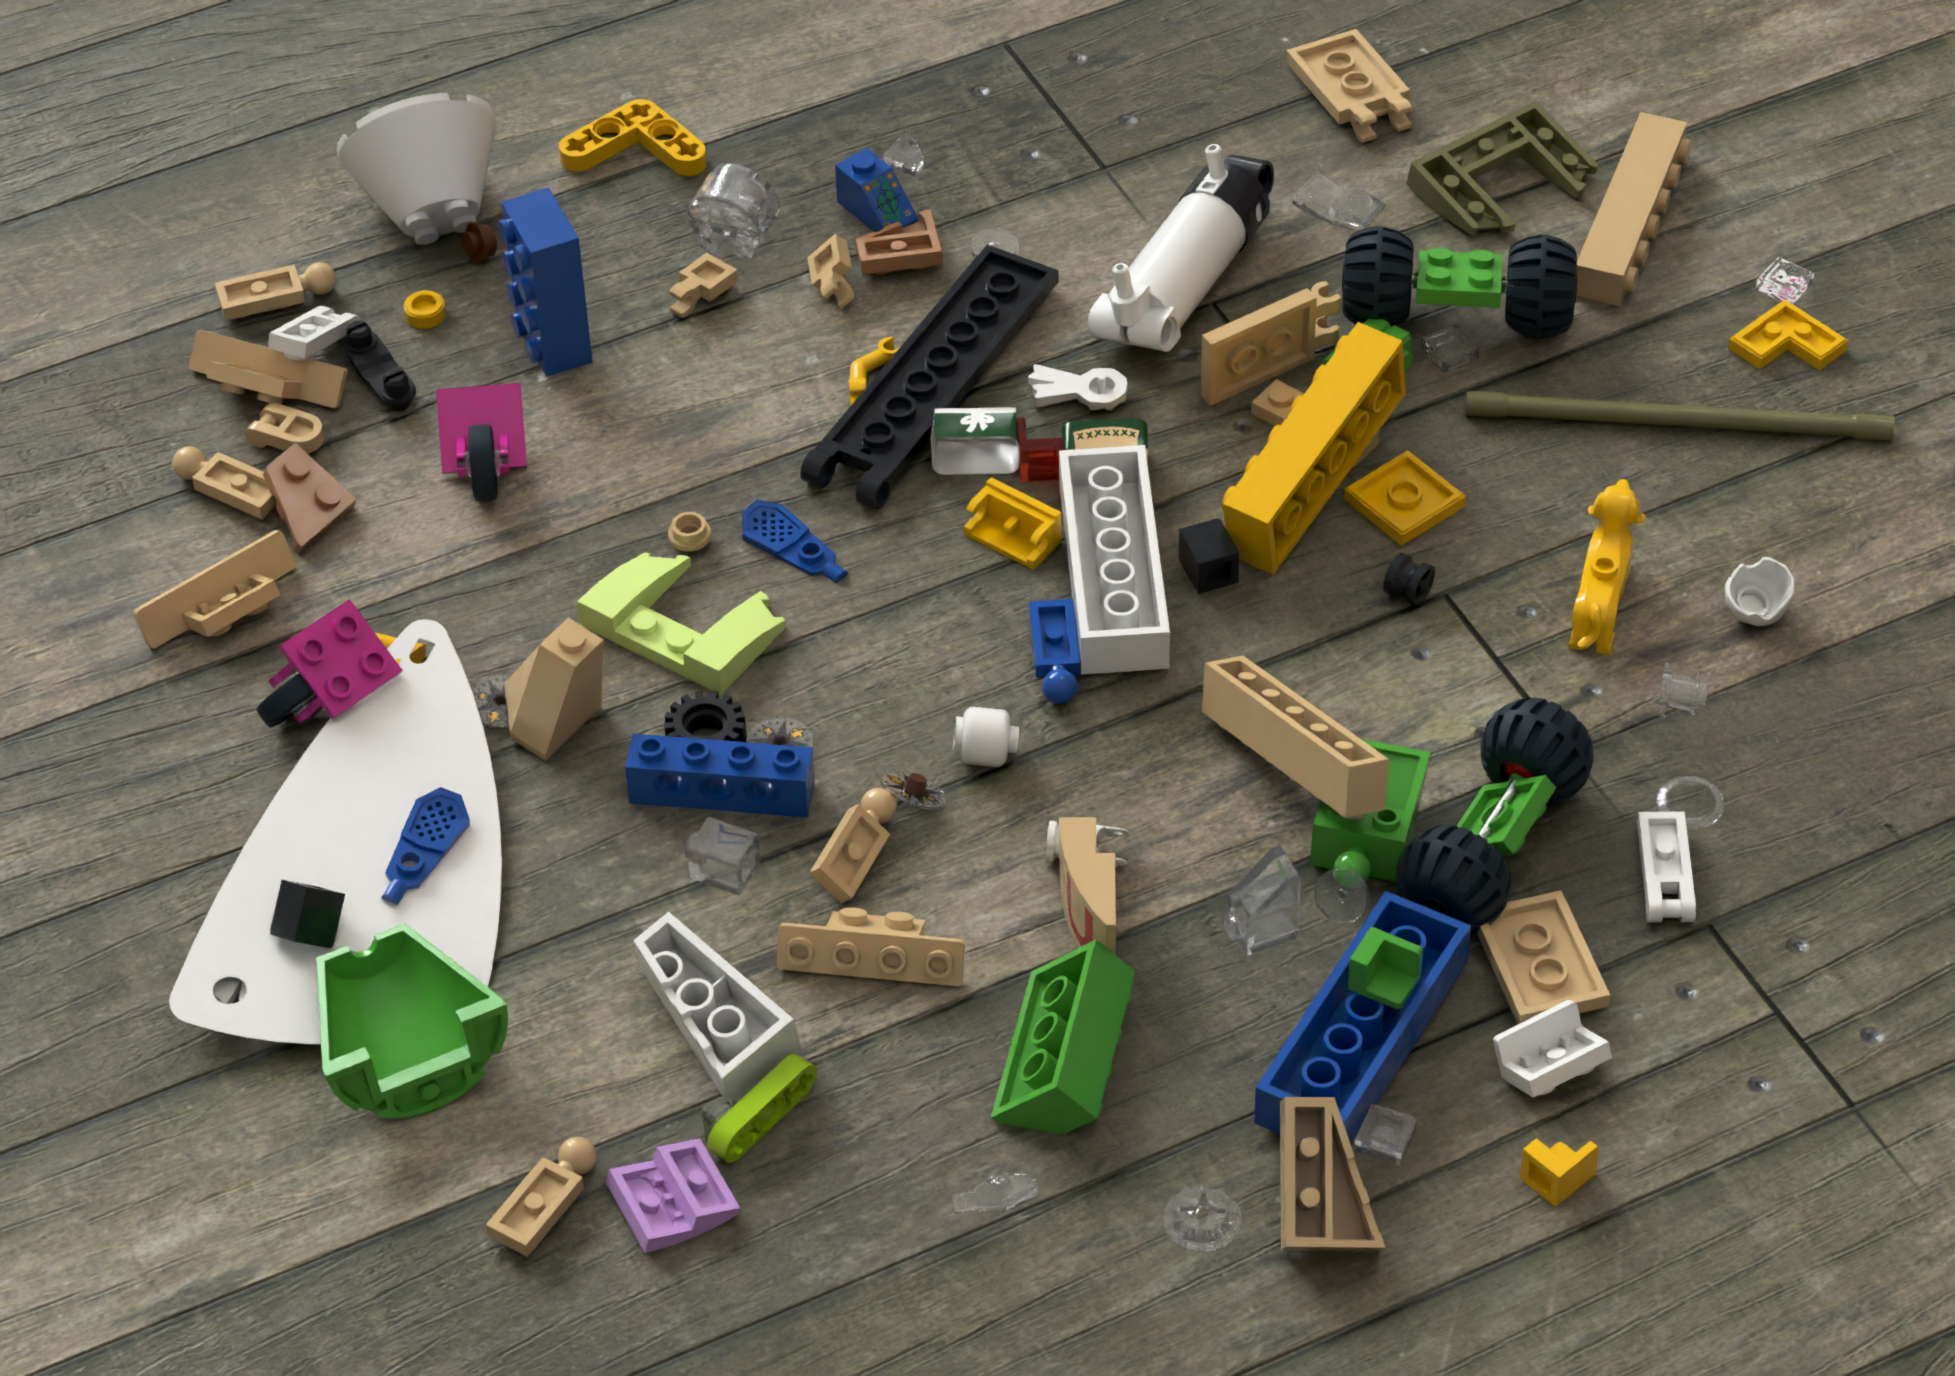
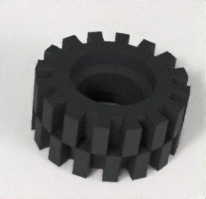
M703 690L695 691V699L691 700L689 695L686 694L681 697V705L674 702L670 706L671 712H666L665 736L747 742L744 711L742 712L738 701L732 704V697L727 694L722 699H719L718 691L711 690L709 697H703ZM701 728L721 730L717 734L707 737L691 734Z

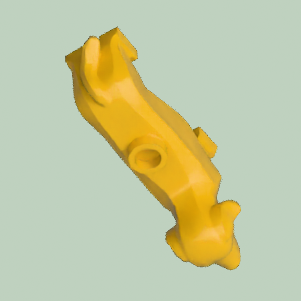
M1620 479L1615 485L1608 486L1604 492L1597 496L1594 505L1588 507L1589 515L1600 519V522L1593 532L1581 586L1573 609V629L1568 647L1571 649L1582 651L1588 649L1596 641V653L1611 655L1615 638L1613 630L1617 607L1631 569L1630 560L1634 539L1630 533V524L1639 525L1646 519L1645 515L1640 512L1639 501L1635 498L1634 491L1630 489L1629 483L1625 479Z

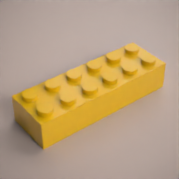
M1357 322L1348 336L1343 335L1339 339L1334 355L1328 363L1321 365L1316 370L1312 384L1305 394H1300L1295 398L1290 414L1284 422L1272 429L1267 445L1258 456L1254 455L1249 460L1244 475L1238 484L1228 488L1223 497L1221 507L1224 510L1225 528L1239 551V560L1271 575H1274L1406 395L1402 340Z

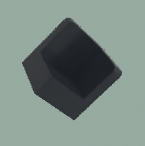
M1216 518L1179 529V561L1198 594L1239 583V551L1220 519Z
M281 880L270 934L293 942L332 948L335 942L345 894L319 886Z

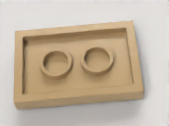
M1562 890L1507 902L1501 915L1491 925L1486 923L1480 926L1477 935L1517 1024L1566 1000H1571L1577 1004L1579 1014L1609 1007L1610 993Z

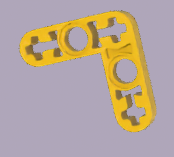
M637 99L624 104L565 136L559 143L561 165L565 169L574 172L590 169L637 142L675 173L682 176H695L702 173L707 167L706 147L700 139L655 103L645 99ZM605 133L618 134L617 136L612 138L600 137L602 134ZM661 135L674 136L669 140L655 139L656 137Z

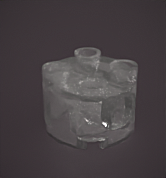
M727 163L716 166L713 172L711 170L686 209L688 221L697 234L695 238L697 244L709 252H714L717 248L733 252L744 259L751 258L781 211L780 199L772 185L767 181L763 186L760 182L756 181L759 174L750 168Z

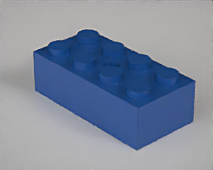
M549 187L502 201L504 219L498 221L501 237L508 251L502 253L505 268L512 282L506 284L509 299L516 311L510 315L516 336L518 338L522 336L525 338V347L532 363L538 362L546 377L592 363L580 245L577 234Z

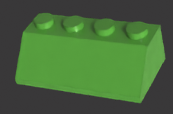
M1098 940L1091 941L1031 971L991 1114V1119L996 1123L1066 1134L1083 1125L1091 1124L1101 1113L1107 1079L1112 1072L1111 1064L1114 1052L1122 1034L1121 1025L1126 1006L1131 999L1130 991L1135 970Z

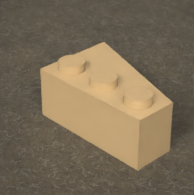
M1284 1097L1280 1102L1281 1251H1381L1386 1248L1369 1204L1370 1200L1366 1188L1363 1186L1335 1097Z

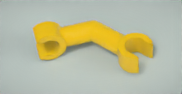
M894 336L883 338L878 343L877 350L852 362L849 379L850 406L867 387V373L882 365H886L899 349L894 350Z

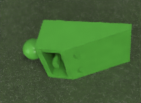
M1361 739L1389 759L1385 810L1367 813L1365 817L1360 819H1347L1340 816L1338 812L1321 800L1313 824L1310 865L1333 869L1336 879L1342 885L1351 888L1361 886L1369 877L1396 882V868L1404 848L1412 841L1431 752Z

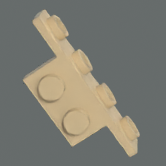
M205 330L196 331L188 366L192 371L207 374L206 378L220 381V389L227 392L244 395L245 389L257 391V399L265 402L282 404L283 398H290L330 408L340 407L348 370L341 366L311 358L291 360L284 357L283 352Z
M274 530L134 609L133 615L147 646L153 649L189 629L206 637L219 636L232 628L231 623L244 616H252L264 611L269 606L268 602L279 597L280 592L275 580L294 570L296 563L283 533Z
M850 907L843 908L839 912L833 911L826 926L781 923L778 928L777 968L780 970L948 986H960L963 982L965 941L956 938L925 936V920L913 919V915L906 912H890L886 916L868 915L864 909Z

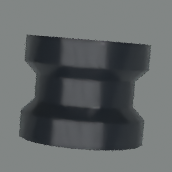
M1399 553L1387 570L1383 590L1392 596L1401 594L1406 597L1408 603L1418 606L1430 592L1435 578V567L1428 563H1414L1411 556Z

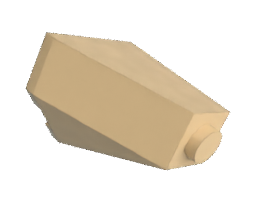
M568 617L531 653L504 683L510 739L546 761L602 707L604 639Z

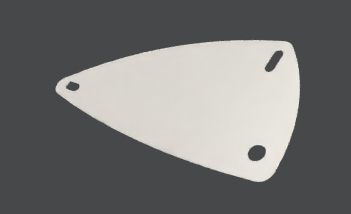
M427 619L417 620L403 630L387 648L395 660L401 659L399 666L403 671L333 720L330 718L271 801L219 890L170 994V1009L179 1020L213 1031L245 1038L282 1043L321 1044L317 957L348 946L350 950L355 952L364 951L371 946L374 935L404 923L488 987L498 934L501 902L502 855L497 791L491 757L472 690L447 631L438 622ZM419 639L434 643L435 646L425 662L416 664L410 660V654ZM439 787L461 794L470 819V826L419 888L407 889L398 905L381 899L390 884L385 875L386 869L400 840L401 832L415 800ZM415 861L403 863L406 867H414L418 864ZM281 880L319 886L345 894L335 942L332 948L293 942L270 934ZM226 977L240 979L246 986L245 996L240 1001L232 1004L218 1001L213 994V988L219 980Z

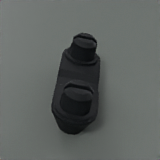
M354 321L346 327L347 335L342 341V347L351 359L357 373L368 388L374 390L380 399L392 410L403 411L407 409L416 395L414 382L404 369L396 363L390 351L380 338L371 331L366 322Z

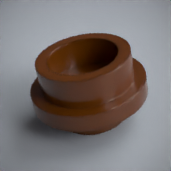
M473 222L467 225L466 231L462 235V246L467 256H470L474 262L481 263L487 261L488 257L495 255L497 240L490 225Z

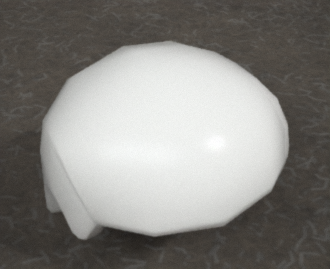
M1762 557L1759 562L1752 565H1744L1742 563L1734 570L1731 577L1725 583V604L1740 622L1754 626L1770 625L1780 620L1791 606L1795 594V578L1786 565L1771 557Z

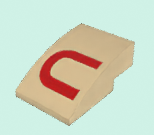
M1096 817L1059 818L1061 900L1071 935L1078 948L1091 941L1098 940L1116 955L1115 853H1096Z

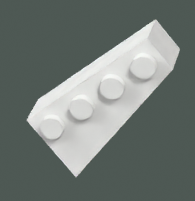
M667 912L633 940L643 973L730 1109L785 1057L801 1051L794 1019L670 912Z

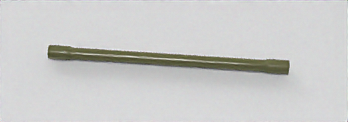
M1467 391L1465 416L1504 418L1506 416L1581 420L1850 436L1854 439L1893 441L1895 425L1893 415L1859 413L1839 415L1516 396L1501 392Z

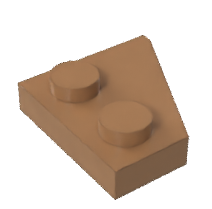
M931 209L919 212V221L904 228L897 221L885 226L881 231L871 232L857 238L856 253L862 275H883L890 271L905 269L923 270L930 266L943 265L942 250Z
M296 443L266 466L263 474L270 493L276 498V508L281 521H286L293 538L291 545L298 555L354 508L357 501L355 496Z

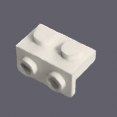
M1566 1000L1493 1038L1501 1078L1533 1098L1552 1092L1556 1086L1576 1076L1590 1073L1597 1065L1612 1058L1609 1041L1582 1026L1578 1006L1571 1000Z

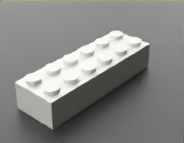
M1145 445L1059 451V488L1081 675L1170 669V629Z

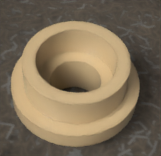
M684 512L672 520V524L668 529V539L670 544L678 550L696 551L709 543L711 528L708 522L705 521V518L699 513Z

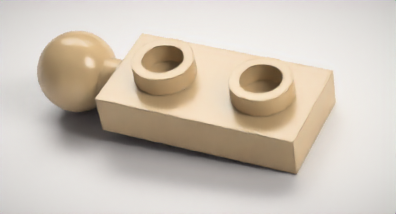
M317 262L311 264L305 270V273L298 275L293 264L214 284L224 319L228 321L305 303V290H309L316 295L327 294L336 284V274L328 264Z
M192 446L179 449L173 457L172 466L175 473L182 479L193 480L194 490L262 520L277 505L276 498L270 493L264 479V472L220 452H217L207 462L203 452Z
M873 788L867 791L861 800V805L857 804L846 811L809 872L840 903L853 898L890 836V833L880 825L891 820L897 810L896 799L887 789Z
M578 1136L567 1139L559 1148L558 1164L542 1157L486 1224L487 1236L528 1257L584 1190L583 1177L580 1175L588 1173L594 1167L597 1160V1152L592 1142Z

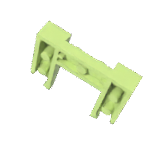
M643 553L616 568L577 601L581 626L712 691H718L720 695L733 684L786 628L785 619L783 617H774L768 610L770 599L761 591L727 613L703 635L649 609L691 566L690 557L685 555H677L676 559L651 557L650 553Z

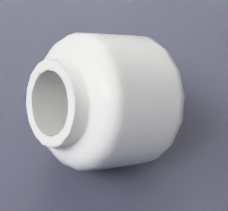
M969 707L964 712L963 717L956 716L953 752L960 753L961 761L967 765L1001 767L1006 762L1008 753H1017L1019 727L1010 726L1009 713L1003 709Z

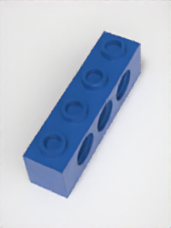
M633 734L625 765L628 797L631 804L809 817L815 786L812 747Z

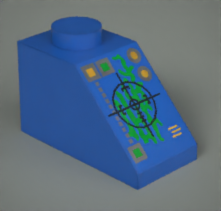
M868 148L835 165L837 202L874 232L881 231L885 226L897 221L902 224V228L919 221L893 169Z

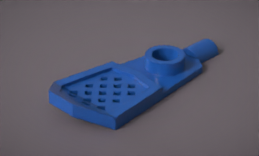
M757 499L742 510V535L744 541L810 575L823 574L835 583H838L848 575L846 570L835 564L836 554L809 531V528L782 504ZM816 552L814 555H807L806 553Z
M439 787L415 800L401 832L400 840L386 869L385 875L390 884L381 899L398 905L407 889L419 888L470 826V819L461 794ZM406 861H415L418 863L414 867H406L403 865V863Z

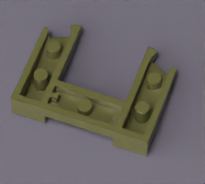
M1535 100L1411 162L1406 184L1446 220L1471 235H1477L1478 230L1500 229L1502 233L1514 231L1516 223L1476 183L1475 178L1520 156L1546 179L1577 199L1585 190L1586 184L1581 182L1586 173L1595 174L1599 164Z

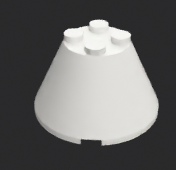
M436 93L401 100L364 116L356 122L358 130L350 135L349 138H347V134H343L338 142L337 154L342 167L404 234L414 237L417 244L426 245L433 243L440 235L454 231L463 233L466 231L469 223L477 222L476 217L481 207L496 127L493 108L487 101L468 94L466 96L467 101L450 100L448 93Z

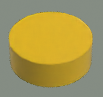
M428 290L418 291L408 296L404 301L405 319L412 327L418 329L433 328L442 323L446 317L444 299L436 292Z

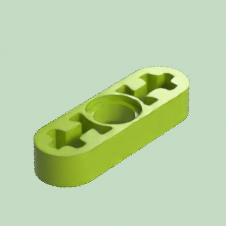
M796 1053L785 1057L718 1120L709 1134L707 1140L708 1150L727 1163H734L739 1160L809 1093L817 1077L816 1066Z

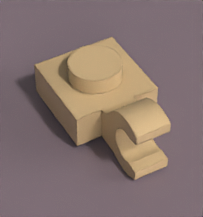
M834 234L808 256L807 259L812 285L819 289L822 296L826 299L834 294L838 301V307L842 309L854 299V292L844 279L848 271L852 269L847 241Z
M705 253L679 272L680 282L669 290V295L678 299L675 304L670 306V311L684 318L693 311L700 297L711 302L737 283V269L709 253Z

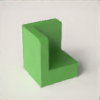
M1371 926L1350 958L1348 990L1394 1009H1401L1421 979L1422 947Z

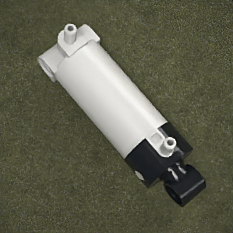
M1211 144L1206 147L1205 153L1208 165L1201 170L1187 188L1161 227L1129 268L1124 263L1116 264L1112 268L1115 286L1109 294L1102 293L1091 308L1088 316L1089 334L1094 338L1164 352L1170 351L1181 337V327L1237 253L1244 249L1270 213V200L1268 196L1274 183L1272 163L1268 160L1239 155H1229L1224 161L1219 145Z

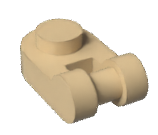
M269 402L260 412L261 419L253 421L245 431V437L248 442L257 448H264L266 445L285 451L296 443L309 454L322 446L324 441L322 422L317 416L275 402Z

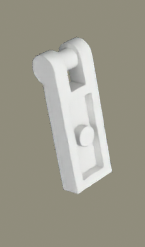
M318 306L269 333L268 349L283 352V356L291 360H305L314 353L327 348L332 343L347 335L346 327L354 321L361 320L358 315L351 313L339 315L335 314L332 308Z
M1685 811L1638 812L1637 829L1647 923H1662L1663 918H1679L1680 923H1694L1696 918V901ZM1662 894H1678V899H1662Z

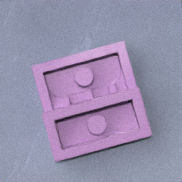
M700 1138L659 1146L656 1148L652 1161L609 1169L606 1184L644 1253L676 1245L708 1232L737 1216L740 1211V1206Z

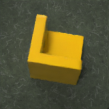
M1536 1138L1523 1148L1520 1179L1557 1207L1596 1175L1599 1146L1589 1141L1575 1152L1563 1142H1558L1549 1149Z

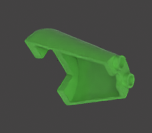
M404 923L374 935L371 946L364 951L355 952L350 950L348 946L317 957L322 1070L334 1094L355 1111L362 1108L374 1111L379 1118H404L436 1110L459 1098L478 1083L486 1074L483 1067L492 1054L500 1053L508 1028V1011L504 999Z

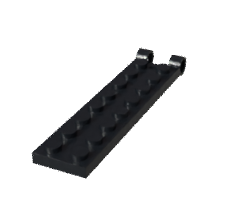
M987 244L816 448L806 455L800 472L802 481L825 488L834 475L837 463L840 462L865 472L856 489V501L877 510L882 508L889 497L891 486L931 439L935 409L956 408L1059 283V270Z

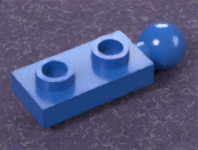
M1073 599L1029 602V618L1036 678L1045 677L1042 682V691L1046 699L1054 704L1068 703L1075 697L1078 689L1077 680L1074 675H1080V658Z

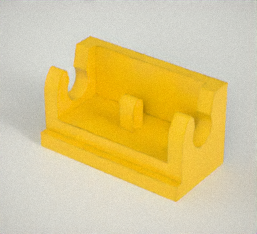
M992 477L986 482V486L972 498L966 508V511L976 514L965 524V536L1032 570H1035L1062 543L1060 511Z

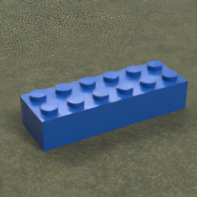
M1385 891L1256 1086L1254 1123L1280 1134V1102L1284 1097H1335L1350 1144H1352L1467 964L1471 925ZM1371 926L1419 945L1423 949L1421 979L1401 1009H1394L1348 990L1350 958Z

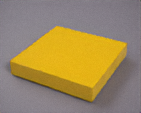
M1408 450L1344 489V500L1401 546L1465 507L1466 496Z

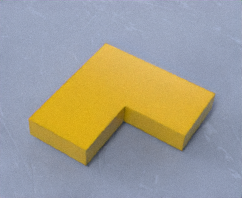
M1783 300L1732 336L1729 340L1728 349L1759 370L1788 350L1820 371L1847 351L1849 340L1789 301Z

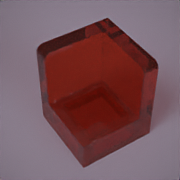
M1025 417L1017 418L1020 481L1059 480V451L1063 450L1062 438L1027 439Z

